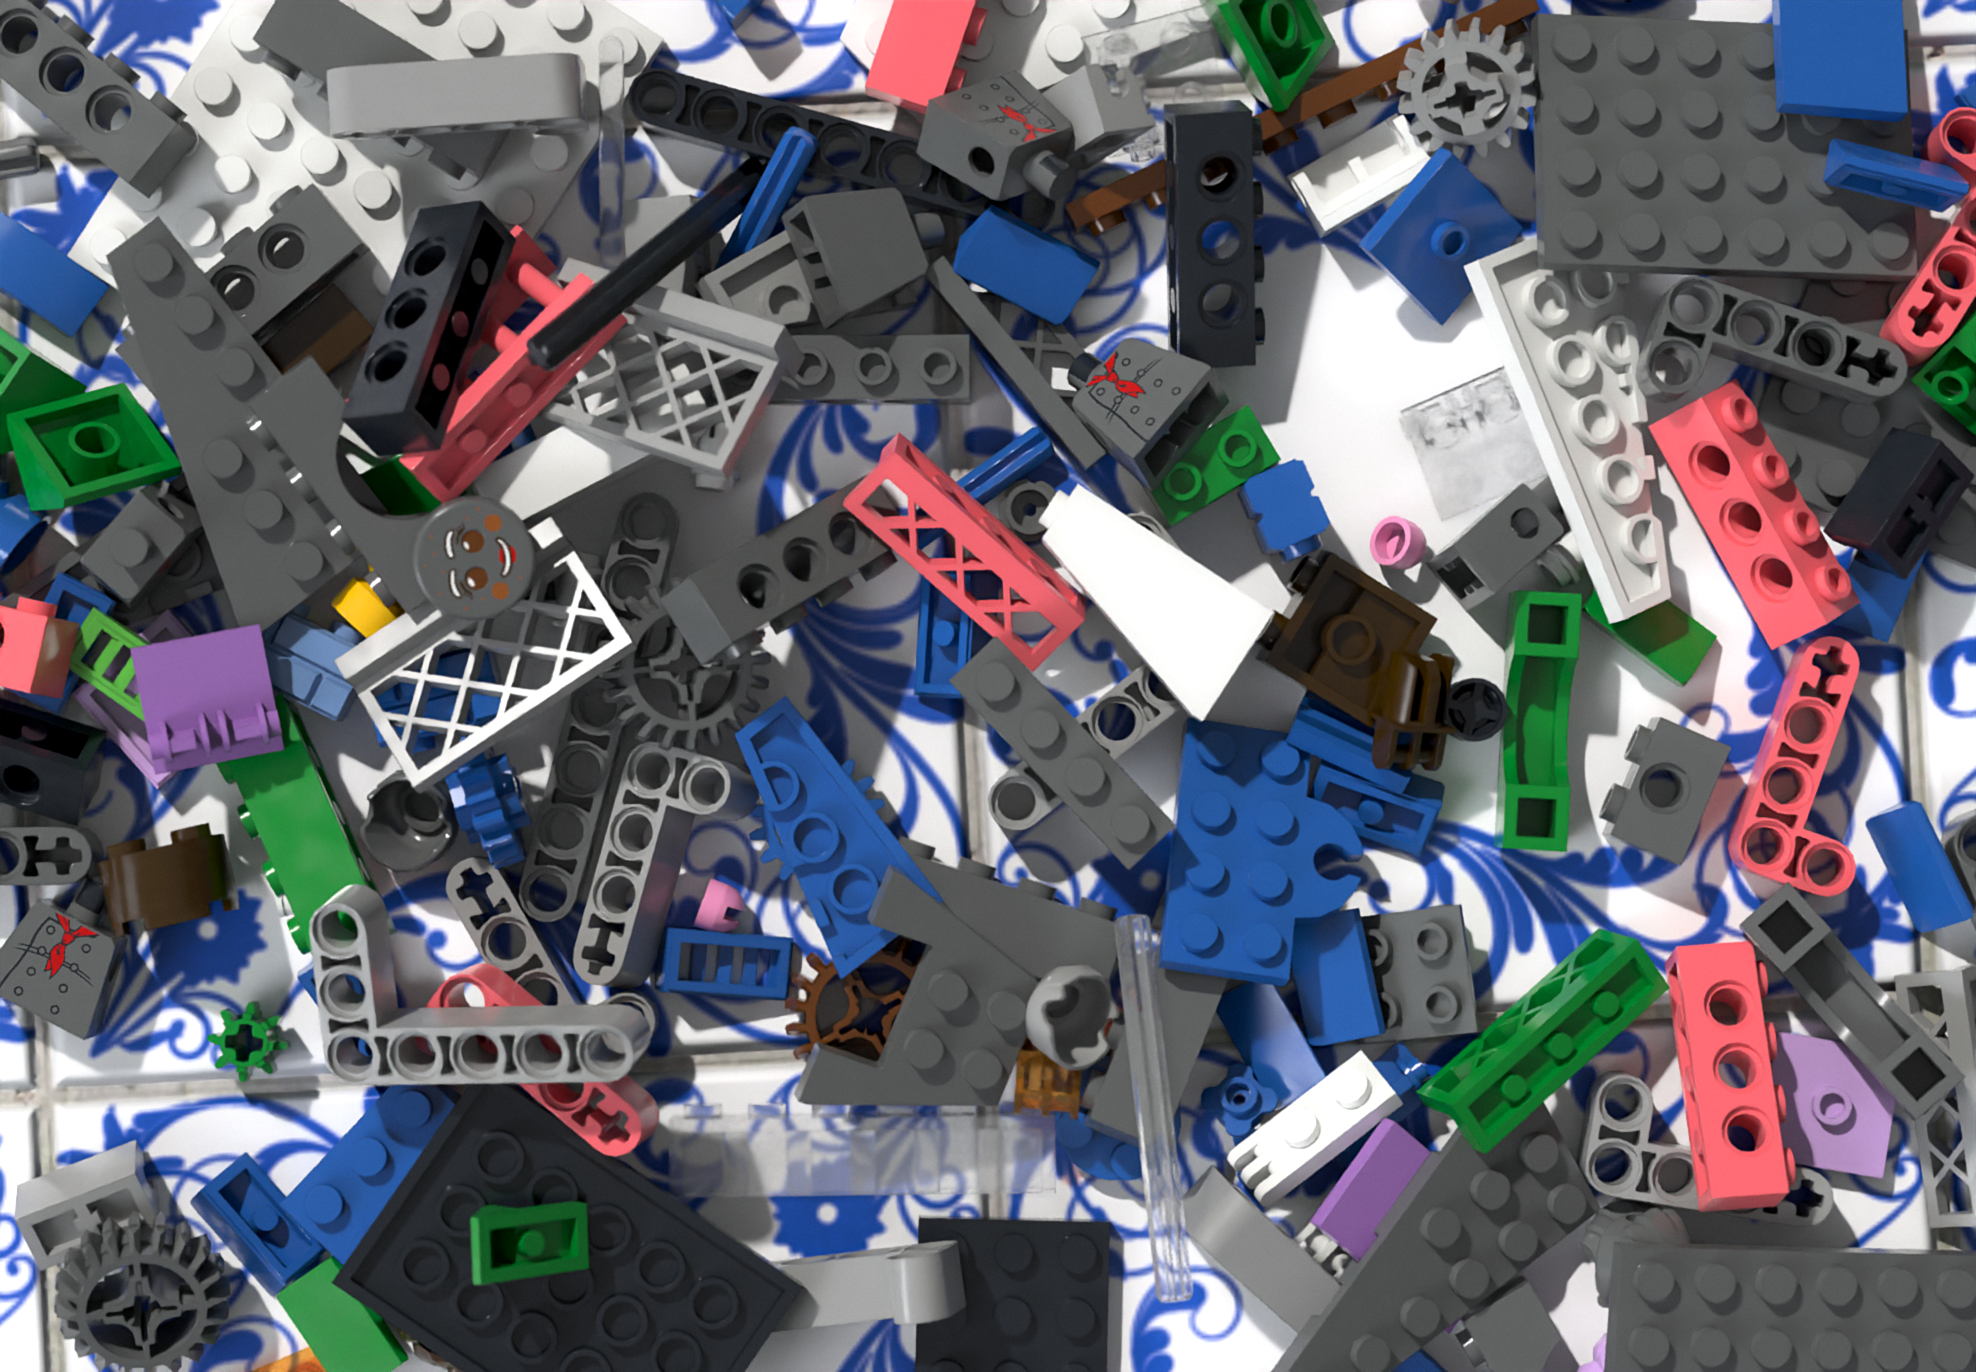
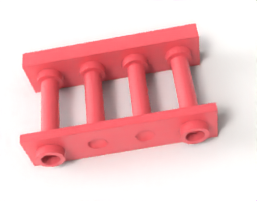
M518 225L510 231L516 238V242L476 349L477 351L484 343H487L501 355L475 382L466 377L440 450L407 453L399 459L442 504L457 498L628 321L623 314L619 315L553 371L546 372L539 365L532 366L527 359L529 354L526 346L527 340L596 283L580 272L565 289H562L548 278L557 267ZM531 297L545 307V309L518 336L503 323Z

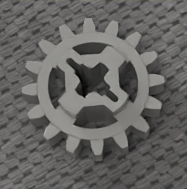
M1474 17L1469 31L1460 32L1458 25L1452 18L1446 20L1444 37L1439 38L1434 32L1427 29L1423 32L1420 42L1423 51L1408 48L1404 64L1410 70L1399 71L1396 88L1408 93L1400 97L1398 110L1400 114H1416L1411 121L1409 129L1413 136L1421 134L1426 130L1432 134L1429 150L1435 152L1444 142L1453 144V154L1458 159H1461L1465 146L1474 145L1479 156L1485 158L1488 157L1490 140L1495 139L1500 145L1507 148L1512 144L1513 138L1510 125L1524 130L1529 125L1530 113L1524 107L1536 105L1537 90L1527 84L1535 80L1537 69L1534 63L1519 64L1525 52V44L1522 41L1513 43L1508 47L1503 44L1506 27L1499 25L1490 35L1482 33L1481 19ZM1478 54L1484 55L1493 61H1489ZM1444 57L1445 67L1443 73L1431 76L1430 82L1424 83L1431 67ZM1466 81L1470 90H1478L1476 95L1468 96L1464 87H1456L1457 83ZM1510 94V98L1502 111L1490 119L1489 109L1491 105L1504 101V95Z

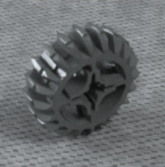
M671 578L668 586L669 592L679 585L683 579ZM655 583L645 586V595L650 604L647 608H644L640 601L631 596H628L623 601L625 609L634 618L629 624L621 618L618 619L636 647L646 630L657 620L668 615L660 602V599L664 596L662 590ZM670 617V626L666 627V643L657 654L634 659L635 650L615 663V665L597 675V677L606 679L617 678L618 685L606 689L601 696L606 703H614L622 699L626 700L627 704L615 715V720L618 724L625 725L634 720L638 715L641 717L635 728V738L645 742L651 737L656 727H659L658 747L669 751L675 743L677 732H681V742L684 750L695 752L699 744L698 731H703L710 745L718 746L722 744V734L717 725L718 723L723 721L730 730L737 733L744 728L742 720L734 713V710L740 706L746 711L758 712L760 704L755 699L746 696V692L749 686L767 689L770 681L763 676L752 675V664L765 665L770 663L771 654L764 651H749L737 660L730 662L725 653L714 658L712 664L697 665V668L688 670L686 675L687 681H684V684L679 683L681 674L661 668L653 669L656 665L670 664V661L680 659V648L684 646L689 647ZM764 629L758 632L761 638L765 637ZM600 640L597 649L599 650L611 641ZM689 647L686 655L696 657ZM732 670L730 682L723 696L712 707L698 714L697 704L701 703V688L705 680L711 675ZM635 679H663L670 687L672 701L677 703L678 718L664 716L653 709L641 695Z
M134 1210L129 1216L128 1226L120 1227L108 1216L106 1222L103 1223V1236L86 1229L84 1235L81 1236L80 1248L69 1247V1251H67L64 1257V1268H61L60 1272L57 1273L55 1290L58 1291V1295L54 1298V1312L58 1318H61L60 1331L64 1339H75L74 1350L77 1352L78 1359L95 1353L94 1365L97 1366L99 1372L112 1363L119 1365V1372H132V1368H144V1372H156L157 1366L165 1365L172 1372H178L182 1367V1356L199 1362L200 1357L204 1353V1343L216 1344V1340L220 1336V1324L225 1323L229 1315V1302L226 1300L230 1296V1279L227 1278L226 1274H223L225 1262L221 1253H211V1241L208 1239L207 1234L191 1238V1226L188 1225L186 1219L173 1229L167 1228L166 1217L162 1211L153 1219V1224H141V1218ZM126 1266V1268L119 1273L107 1275L108 1273L117 1268ZM137 1281L142 1282L143 1295H148L147 1311L143 1309L142 1296H137ZM172 1317H176L175 1319H173V1320H171V1321H169V1322H167V1323H164V1324H162V1325H159L160 1323H162V1322H163L164 1320H166V1319H169V1318H172Z

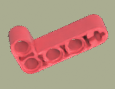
M1959 107L1950 111L1924 140L1921 148L1922 160L1952 167L1969 184L1968 194L1963 197L1921 263L1917 275L1909 282L1886 318L1879 333L1880 338L1889 340L1901 349L1905 354L1908 367L1923 364L1951 336L1976 296V233L1973 232L1969 220H1976V109L1971 107ZM1947 136L1960 139L1966 145L1968 154H1961L1955 151L1950 146ZM1938 270L1948 271L1955 276L1959 283V289H1951L1944 285L1938 276ZM1922 311L1931 314L1932 316L1926 321L1919 332V336L1912 332L1915 325L1914 319Z
M1825 636L1807 640L1796 649L1792 656L1731 828L1727 846L1732 861L1745 872L1781 885L1789 882L1795 890L1827 897L1841 894L1849 888L1855 878L1856 871L1854 856L1847 846L1834 839L1804 829L1859 672L1860 662L1856 650L1849 642L1840 637ZM1828 651H1831L1829 662L1838 666L1836 675L1824 676L1816 693L1820 695L1828 694V703L1816 697H1801L1799 695L1800 689H1816L1821 675V669L1812 665L1813 657L1826 655ZM1802 707L1812 711L1818 722V730L1815 737L1805 744L1795 740L1789 728L1790 718L1793 713ZM1784 767L1795 776L1797 788L1791 800L1780 804L1769 794L1768 782L1774 771ZM1764 827L1774 836L1776 847L1773 856L1768 861L1758 864L1750 858L1746 846L1751 833L1758 828ZM1824 849L1834 858L1836 865L1835 873L1827 883L1817 885L1808 875L1807 864L1812 854Z
M479 963L449 977L441 984L424 1008L471 1007L464 995L466 983H471L480 989L485 1000L484 1007L544 1005L498 967L492 964ZM477 1034L478 1043L483 1050L490 1054L499 1055L496 1044L490 1038ZM539 1034L541 1043L547 1050L552 1053L562 1054L560 1044L555 1038L547 1034ZM415 1036L416 1044L420 1050L428 1055L435 1056L429 1050L427 1039ZM627 1074L619 1080L610 1082H584L583 1093H576L570 1090L565 1083H517L592 1147L605 1155L620 1156L629 1153L650 1137L659 1124V1109L656 1101ZM601 1094H604L606 1097L596 1104L598 1108L594 1109L590 1103ZM619 1111L624 1112L629 1117L624 1126L626 1131L621 1130L616 1124L621 1116Z

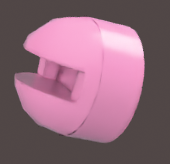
M1389 516L1383 519L1372 533L1370 551L1374 560L1381 565L1395 570L1412 569L1421 562L1426 554L1427 540L1424 532L1412 521L1399 516Z
M711 878L693 926L705 931L731 932L739 926L740 922L726 916L725 912L727 907L745 911L743 897L732 886Z

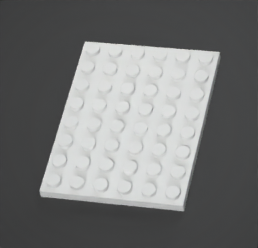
M234 0L169 99L188 115L180 126L193 135L197 141L149 199L119 176L67 256L118 290L106 255L159 216L195 264L206 273L225 257L220 252V249L232 236L246 227H251L253 231H256L273 216L269 208L283 193L296 185H299L304 190L313 183L322 190L371 248L370 251L332 283L344 293L375 328L420 209L481 200L509 232L518 225L536 242L628 101L629 88L633 80L643 71L648 70L665 44V40L606 0H339L437 60L541 53H572L581 57L586 71L589 130L571 135L545 136L532 134L528 128L511 129L482 179L480 180L465 171L459 181L426 161L432 151L411 138L405 148L388 138L359 140L331 138L328 102L317 95L322 85L303 73H300L294 82L262 62L267 51L263 50L253 40L254 35L276 0ZM295 236L286 237L276 245L274 262L278 268L289 269L301 261L304 254V245L301 238ZM238 278L228 285L225 291V302L231 310H242L252 302L255 289L251 279ZM330 283L325 289H323L319 294H317L313 299H311L306 305H304L300 310H298L293 316H291L287 321H285L281 326H279L274 332H272L258 345L261 347L264 343H266L272 336H274L281 328H283L289 321H291L298 313H300L307 305H309L315 298H317L332 283ZM370 341L328 377L345 401L350 396ZM344 423L340 431V435L350 440L351 442H353L366 452L370 453L380 461L385 462L396 456L388 455L378 457Z

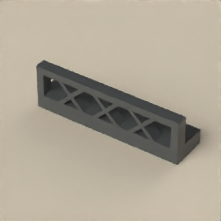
M957 249L947 258L941 256L929 266L928 273L924 275L926 282L1084 472L1089 471L1109 453L1102 448L1083 425L1075 410L1073 413L1062 399H1073L1079 391L1077 389L1076 391L1053 389L1040 373L1042 351L1067 353L1075 360L1080 354L1085 353L1083 348L1063 324L1055 326L1038 317L1036 342L1013 340L1000 325L1001 303L1011 302L993 293L972 291L965 281L953 271ZM981 301L995 302L993 315ZM1044 325L1060 344L1043 343ZM1021 349L1035 350L1034 365Z

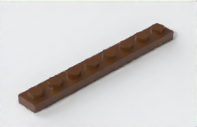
M1499 0L1455 22L1460 32L1469 31L1473 18H1480L1482 33L1490 35L1496 27L1502 25L1506 27L1503 44L1507 45L1530 32L1527 22L1536 16L1540 8L1536 0ZM1445 26L1433 32L1439 38L1444 37ZM1421 38L1296 96L1287 110L1274 112L1270 108L1253 116L1259 117L1263 133L1262 150L1265 156L1268 157L1299 142L1300 138L1296 131L1317 121L1320 122L1323 130L1348 120L1358 113L1354 106L1355 103L1376 93L1381 103L1405 93L1396 88L1399 71L1410 70L1404 64L1405 55L1409 47L1423 51L1420 43ZM1444 57L1432 66L1435 67L1437 74H1442L1444 71ZM1216 157L1204 165L1201 176H1205L1208 184L1226 177L1229 170L1228 158ZM1165 158L1066 204L1065 214L1075 235L1088 229L1093 238L1111 232L1128 222L1124 212L1147 202L1151 211L1164 207Z

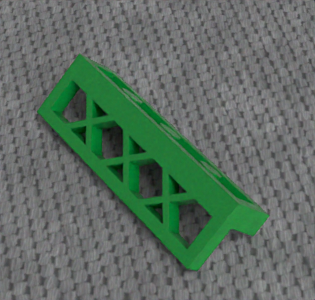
M1598 928L1418 1089L1416 1093L1426 1107L1450 1115L1471 1147L1476 1151L1487 1154L1670 987L1638 939Z

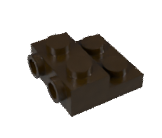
M1321 550L1316 559L1306 555L1293 571L1287 588L1294 591L1295 594L1282 614L1272 610L1274 612L1255 641V643L1262 647L1255 659L1301 688L1317 695L1363 725L1372 728L1376 719L1369 716V711H1382L1391 651L1407 652L1408 654L1417 653L1438 618L1336 554Z

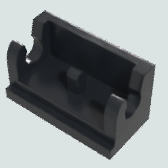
M1892 427L1823 532L1832 541L1857 549L1853 556L1856 561L1868 567L1893 574L1896 578L1906 581L1975 475L1940 439Z

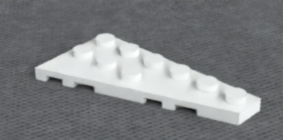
M1537 236L1463 266L1609 624L1625 620L1672 598L1662 521L1652 513L1649 481L1656 479L1653 455L1645 456L1641 423L1648 421L1645 395L1638 387L1635 377L1640 357L1636 323L1627 317L1623 284L1630 282L1629 273L1538 270Z

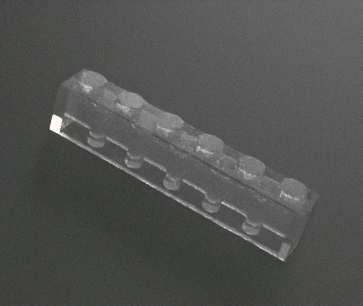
M1036 1099L1004 1100L1003 1111H978V1106H939V1112H914V1105H876V1113H850V1105H812V1113L786 1114V1103L781 1102L749 1103L748 1114L722 1115V1104L720 1103L684 1104V1115H673L669 1120L670 1193L675 1197L1056 1193L1054 1111H1042V1100Z

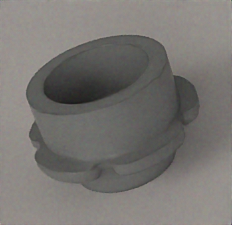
M1022 479L1014 482L1005 491V501L999 504L998 514L1001 523L1008 529H1011L1022 541L1033 542L1039 540L1042 534L1047 532L1048 528L1038 521L1056 495V491L1052 486L1043 481L1031 483L1027 479ZM1027 504H1033L1036 507V513L1033 516H1027L1024 513V507Z

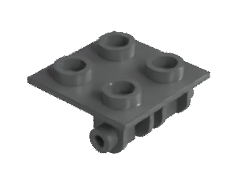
M1444 904L1431 906L1426 909L1361 916L1386 1033L1358 1039L1359 1045L1480 1032L1462 904Z

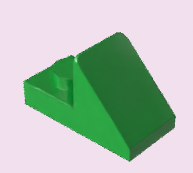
M569 1201L525 1208L487 1205L471 1217L473 1284L483 1285L589 1269L587 1203Z

